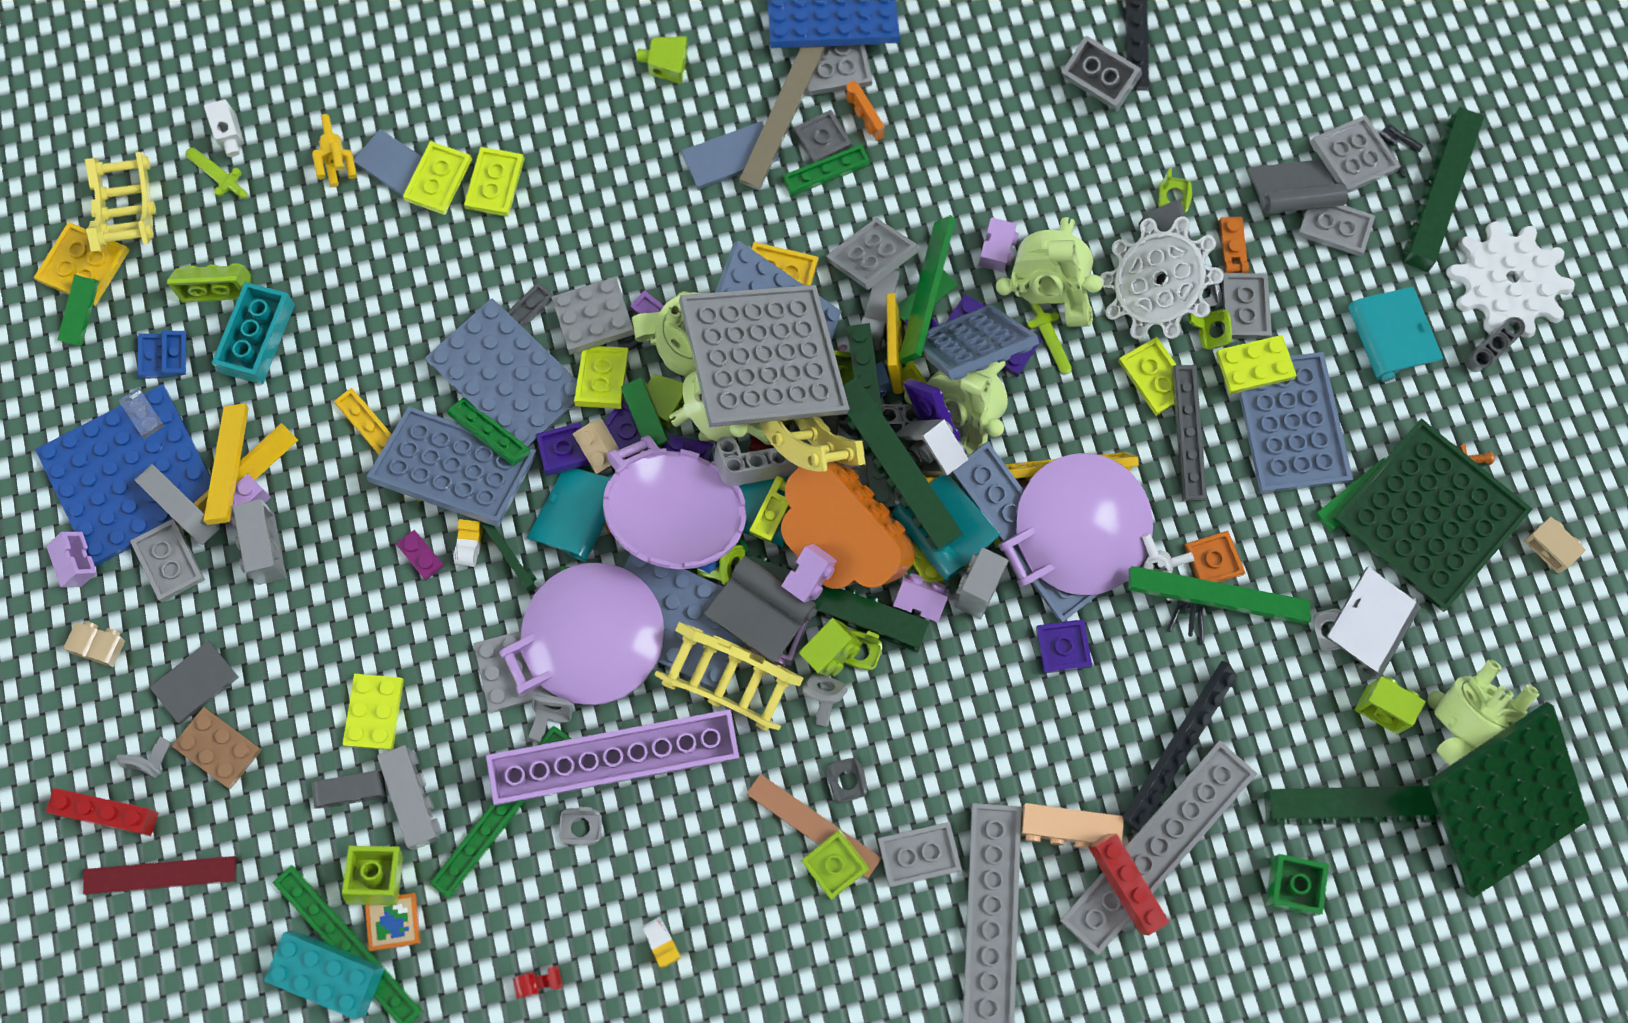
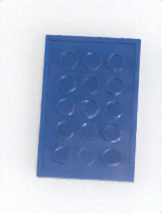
M768 0L770 48L900 43L896 0Z

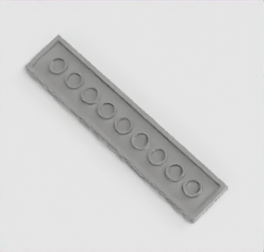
M1221 741L1215 744L1153 814L1140 832L1125 846L1152 893L1155 892L1258 774ZM1102 872L1060 919V922L1096 956H1099L1131 918Z
M972 803L963 1023L1015 1022L1021 806Z

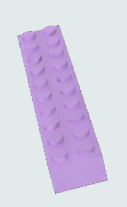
M731 709L490 754L486 755L493 803L498 806L738 760L739 753Z

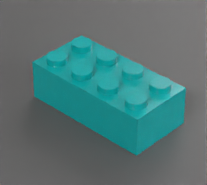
M248 282L244 283L212 361L213 366L220 374L261 385L264 384L295 306L289 294Z
M295 930L283 932L264 982L355 1020L366 1017L385 967Z

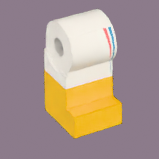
M459 519L454 563L455 565L475 567L484 528L479 521Z
M661 917L642 925L661 969L682 959Z

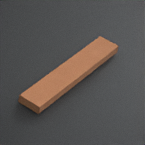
M762 774L758 776L746 794L818 845L822 844L840 829ZM842 831L871 868L862 875L868 879L882 858Z

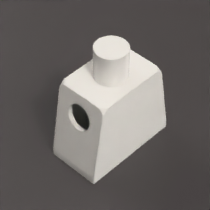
M226 99L204 105L215 141L222 150H225L227 157L238 156L240 154L238 146L243 145L244 141L236 113Z

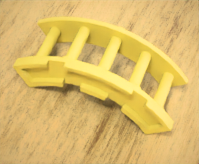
M135 152L137 160L106 164L99 162L98 158L85 159L89 188L95 190V199L91 200L92 218L95 217V221H90L89 227L86 229L91 252L102 250L107 245V242L142 238L144 245L150 243L151 238H154L153 214H156V207L154 201H151L147 172L151 168L148 156H144V152ZM139 169L141 184L115 188L103 187L102 175H105V173ZM142 193V205L112 209L106 207L105 200H109V197ZM142 214L140 221L115 225L107 224L110 218Z
M820 417L790 419L794 420L801 430L796 432L788 431L781 422L786 420L759 423L774 448L787 460L806 470L827 471V463L834 461L846 465L865 464L862 440H851L834 435ZM807 439L811 443V445L806 444L801 440Z
M679 622L675 631L684 635L682 638L684 641L669 674L660 671L655 672V676L663 680L661 684L673 690L679 687L708 698L707 702L714 706L721 707V705L731 708L756 721L755 726L765 731H769V728L780 730L781 726L773 722L771 718L785 688L789 687L790 684L800 686L803 677L779 664L776 666L766 661L765 657L754 654L752 651L716 635L712 637L703 633L701 629ZM699 642L704 644L705 650L690 682L678 678L692 645H696ZM717 650L729 654V662L715 692L699 686V683L713 653H717ZM743 660L754 666V673L740 703H736L723 695L738 663L741 664ZM769 673L777 677L776 682L778 683L763 715H760L748 707L763 675Z

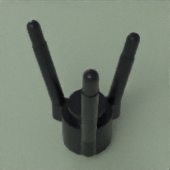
M1388 124L1379 134L1388 148L1389 145L1394 147L1400 140L1417 152H1421L1423 148L1422 144L1402 133L1392 124ZM1401 167L1398 172L1403 178H1406L1407 175Z
M1178 600L1167 631H1172L1182 607H1184L1183 611L1190 613L1189 637L1193 636L1195 614L1198 613L1199 641L1203 645L1204 605Z

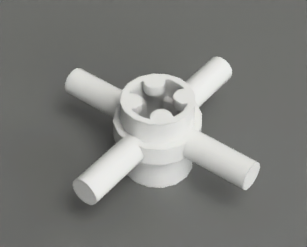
M1151 533L1142 536L1149 557L1146 559L1144 567L1141 568L1172 573L1173 567L1194 561L1192 552L1171 558L1166 551L1157 550ZM1158 562V566L1164 568L1156 569L1153 563Z

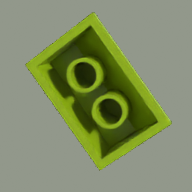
M237 263L230 264L229 266H185L184 268H176L167 279V284L182 303L238 300L244 283H251V274L245 265Z

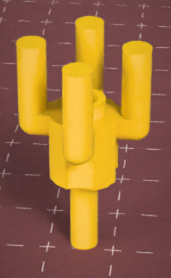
M323 114L321 115V122L324 134L320 136V150H314L312 156L317 179H324L326 177L323 162H325L329 185L335 188L339 186L336 170H344L343 160H345L349 179H356L357 173L352 151L343 150L341 137L336 133L333 134L330 116Z

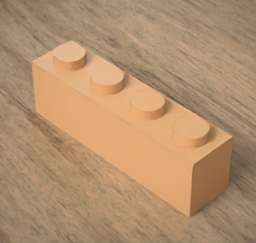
M1025 803L1022 807L1021 836L1026 837V841L1040 842L1041 839L1050 840V844L1064 846L1065 842L1075 843L1076 848L1089 849L1088 846L1107 834H1117L1122 841L1124 819L1122 816Z

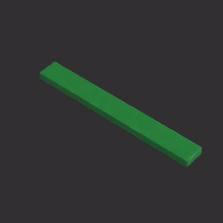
M951 215L934 222L899 356V360L903 364L922 356L956 219Z
M1131 566L1128 569V591L1305 625L1311 622L1310 600Z
M553 725L538 745L569 740L571 738ZM526 800L498 806L492 803L429 884L450 899Z
M293 865L272 882L325 943L384 967ZM385 968L374 998L396 1023H413L424 1011Z

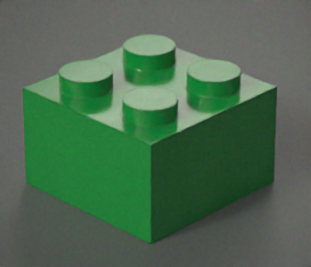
M1284 854L1273 856L1271 859L1265 906L1314 917L1322 915L1329 864Z

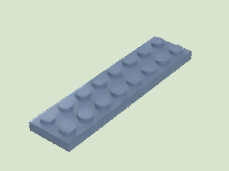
M985 442L967 456V461L951 473L962 489L999 531L1001 535L998 538L1003 542L1016 535V510L1024 490L991 444ZM1017 544L1012 546L1026 574L1031 573ZM1040 578L1031 582L1059 622L1067 620L1098 595L1066 593L1057 590Z

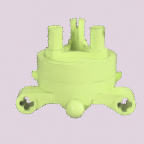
M1064 217L1061 219L1059 230L1038 231L1030 234L1021 242L1011 280L1006 277L1000 278L996 283V290L1001 295L1015 292L1017 297L1022 296L1032 304L1065 303L1067 326L1088 327L1092 325L1093 312L1087 290L1092 293L1100 291L1103 281L1098 275H1091L1093 256L1089 247L1081 239L1072 235L1075 221L1071 219L1070 223H1068L1069 218Z
M686 291L680 292L676 297L667 302L660 312L641 313L632 317L636 341H650L651 345L656 346L664 364L673 372L683 375L684 378L696 369L679 298L681 295L701 294Z
M996 361L989 364V367L984 370L969 372L966 377L959 380H951L938 370L926 383L939 388L943 393V401L951 412L953 425L957 428L959 435L963 436L961 443L967 451V456L987 442L988 435L998 437L1003 434L1004 425L999 419L1006 411L1008 399L1004 385L997 374L1004 368L1005 361L1000 363ZM905 391L904 398L907 403L912 405L907 392Z
M696 370L685 378L683 383L684 405L669 415L670 419L675 418L671 421L675 427H679L691 419L700 430L698 434L700 441H718L722 437L734 439L742 437L748 432L763 443L772 445L759 423L709 428Z
M1487 660L1476 676L1459 677L1446 694L1440 691L1431 692L1427 698L1429 706L1435 709L1434 712L1437 718L1456 737L1449 738L1441 743L1437 748V753L1450 766L1526 716L1527 709L1539 696L1538 690L1531 685H1525L1517 698L1512 699L1514 694L1511 690L1505 693V686L1497 688L1490 684L1502 668L1496 661Z

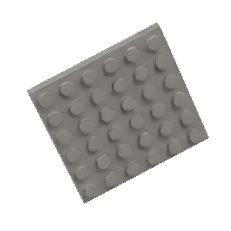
M816 285L680 296V307L709 428L848 413L850 409Z

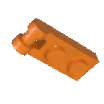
M856 81L848 82L846 87L847 102L854 104L855 112L859 118L862 117L864 120L865 128L869 135H873L876 141L884 138L885 126L860 85Z
M1221 217L1219 229L1224 273H1249L1243 217Z

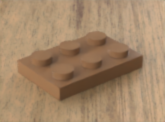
M205 707L201 709L172 745L173 748L229 789L235 785L262 751L261 748Z

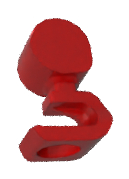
M559 966L549 967L547 975L536 976V973H528L513 978L516 999L538 995L540 989H563Z

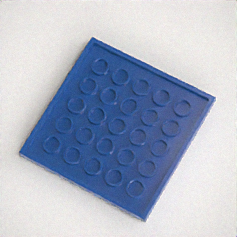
M163 384L35 449L74 532H83L88 546L86 550L87 556L92 557L95 567L132 548L130 540L173 519L134 480L151 464L166 476L192 503H195L210 487L211 475Z

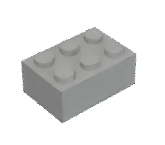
M1085 35L1061 72L1064 79L1117 112L1142 75L1141 68Z
M944 419L911 421L896 433L923 475H949L968 460L963 444L957 441L953 434L952 426Z
M262 499L234 505V514L231 515V520L238 532L235 541L238 550H241L242 559H239L242 572L246 573L258 585L287 578L274 512Z
M983 547L979 554L974 553L966 571L967 573H964L954 598L958 600L955 608L981 620L1009 560Z

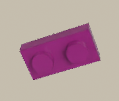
M415 529L396 543L425 581L444 567L443 563Z

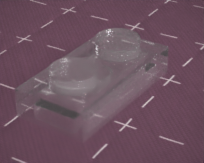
M140 388L118 400L144 439L165 427Z

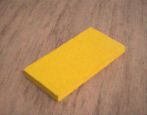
M890 293L886 296L887 366L893 392L901 394L903 393L902 362L899 360L902 348L901 319L895 293Z

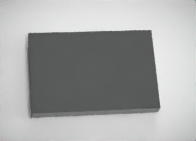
M207 641L149 688L177 723L181 725L237 680L239 676L213 644Z

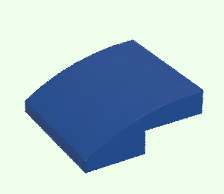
M162 330V334L138 333V379L186 375V331Z

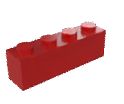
M53 788L45 811L46 813L150 837L159 812L149 808Z
M1107 834L1088 846L1139 934L1150 936L1170 923L1117 834Z

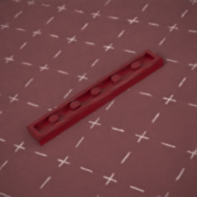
M228 856L84 869L83 895L237 882V857Z

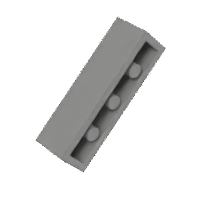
M403 745L377 755L407 848L413 851L439 841L438 833L442 832L441 826L437 818L433 819L431 810L434 809L431 797L425 795L423 787L426 786V781L422 772L418 773L415 764H418L419 760L415 750H410L409 747Z

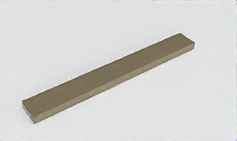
M826 46L800 48L739 179L741 184L758 190L761 189Z

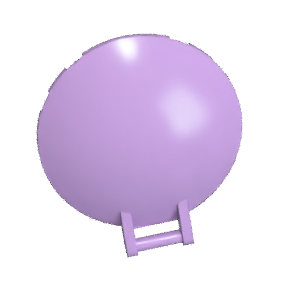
M647 435L642 437L641 441L618 451L612 450L607 452L608 461L615 469V474L608 481L603 497L604 516L614 538L637 558L665 568H697L722 558L739 541L746 522L745 499L739 485L729 486L723 483L715 461L709 462L699 457L700 454L681 449L680 452L667 451L666 448L659 449L653 439ZM645 450L644 452H642V453H640V454H637V455H635V456H633V457H630V458H628V459H626V460H623V458H625V457H628V456H630V455H632V454H635V453H637V452H639V451Z
M1071 454L1046 464L1029 480L1023 494L1020 496L1016 510V535L998 544L1001 551L1005 552L1018 577L1017 582L1020 587L1040 578L1057 590L1076 595L1101 594L1125 583L1128 580V569L1131 566L1140 567L1144 562L1148 551L1142 536L1147 533H1151V536L1153 534L1152 510L1148 497L1139 481L1121 464L1096 454ZM1017 544L1031 573L1026 574L1012 546Z
M606 563L579 564L562 570L539 588L525 611L521 628V640L503 648L499 653L501 658L506 660L517 684L516 690L518 695H524L542 686L558 698L567 699L574 704H606L632 693L648 678L647 676L655 664H657L663 648L664 619L659 603L652 591L633 573L624 568ZM520 652L533 677L528 681L525 680L514 656Z

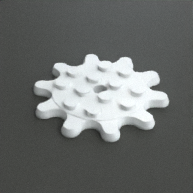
M1178 217L1171 229L1166 232L1159 231L1156 221L1147 218L1140 225L1141 237L1136 243L1130 244L1123 239H1119L1112 245V252L1119 258V266L1114 271H1107L1100 275L1103 281L1102 287L1112 288L1116 292L1114 302L1106 309V316L1111 320H1116L1124 315H1130L1133 320L1130 334L1135 339L1144 338L1150 327L1155 324L1163 328V333L1167 338L1174 339L1180 335V320L1185 314L1192 313L1198 318H1203L1210 313V306L1203 300L1202 293L1206 287L1219 284L1224 278L1223 271L1220 268H1211L1205 263L1207 255L1216 247V240L1210 235H1205L1197 241L1190 240L1188 238L1190 221L1186 217ZM1160 274H1166V279L1162 285L1157 284V277Z
M1491 222L1486 226L1487 240L1485 242H1479L1470 236L1459 239L1458 248L1466 255V263L1449 266L1446 274L1449 279L1462 282L1466 287L1465 294L1456 301L1457 308L1463 312L1475 308L1482 310L1485 314L1483 326L1486 332L1491 333L1498 325L1511 317H1519L1525 323V331L1521 336L1531 338L1536 331L1535 318L1544 317L1552 323L1562 321L1564 311L1555 302V296L1572 293L1575 283L1570 278L1560 276L1555 270V266L1564 259V251L1561 248L1556 247L1550 250H1543L1538 247L1535 242L1537 231L1533 226L1522 228L1519 235L1513 237L1504 231L1502 224L1499 222ZM1515 274L1516 282H1510L1506 275Z

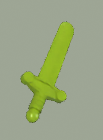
M196 148L187 149L186 157L219 183V186L214 190L218 197L223 196L224 193L230 190L242 199L248 197V193L237 184L238 178L242 174L238 168H234L228 174Z
M1030 303L1036 317L1027 323V329L1033 330L1039 327L1061 373L1065 375L1071 373L1072 367L1051 324L1058 320L1059 314L1057 312L1044 313L1040 304Z

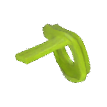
M1169 168L1159 186V207L1171 203L1167 198L1169 190L1178 189L1183 194L1181 203L1184 213H1186L1192 200V185L1188 180L1172 178V168Z
M1228 310L1213 311L1203 318H1198L1194 314L1188 313V322L1199 328L1200 341L1204 349H1216L1231 343L1232 326ZM1216 322H1223L1225 326L1223 335L1219 338H1213L1210 335L1211 326Z
M735 545L725 556L719 559V567H716L710 574L697 568V575L722 581L723 585H726L732 578L731 564L733 559L736 557L735 569L739 561L745 556L743 546Z
M851 630L869 647L870 652L864 660L848 658L845 664L866 671L875 669L882 652V643L879 640V635L871 631L863 633Z

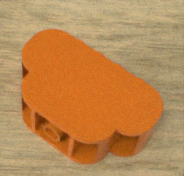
M836 461L827 463V471H811L798 467L788 478L785 496L791 509L782 520L781 532L783 539L797 557L800 556L805 546L815 544L837 560L833 566L835 568L834 573L823 583L828 588L839 589L856 583L865 587H878L894 582L901 578L914 562L915 548L913 542L905 533V527L899 521H894L889 515V509L883 503L876 501L873 497V491L868 486H863L859 482L857 473Z

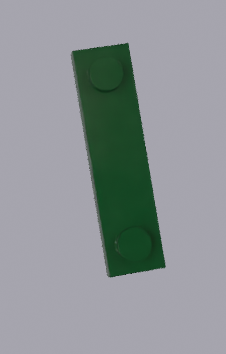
M479 521L529 594L535 591L537 587L534 581L537 578L531 569L525 570L495 528L496 526Z

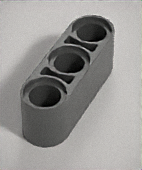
M1511 317L1498 325L1467 356L1465 362L1467 368L1472 372H1480L1492 365L1524 333V321L1519 317ZM1508 325L1513 327L1514 334L1509 332ZM1492 340L1498 343V349L1493 347ZM1476 356H1480L1483 359V365L1477 362Z
M370 771L319 780L312 783L313 802L316 809L375 800L386 796L382 771Z

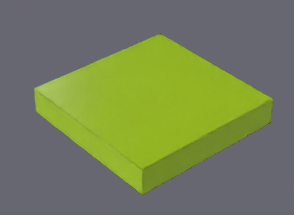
M840 829L800 860L830 900L871 869Z

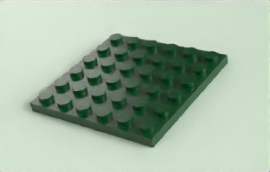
M1421 418L1332 520L1437 608L1445 612L1526 518L1532 508Z
M1545 702L1427 780L1466 892L1473 898L1589 821L1555 707L1548 702Z

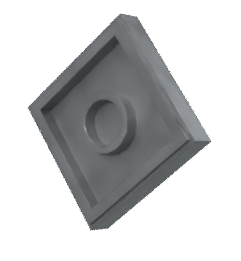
M832 110L793 128V133L812 163L852 147V142Z

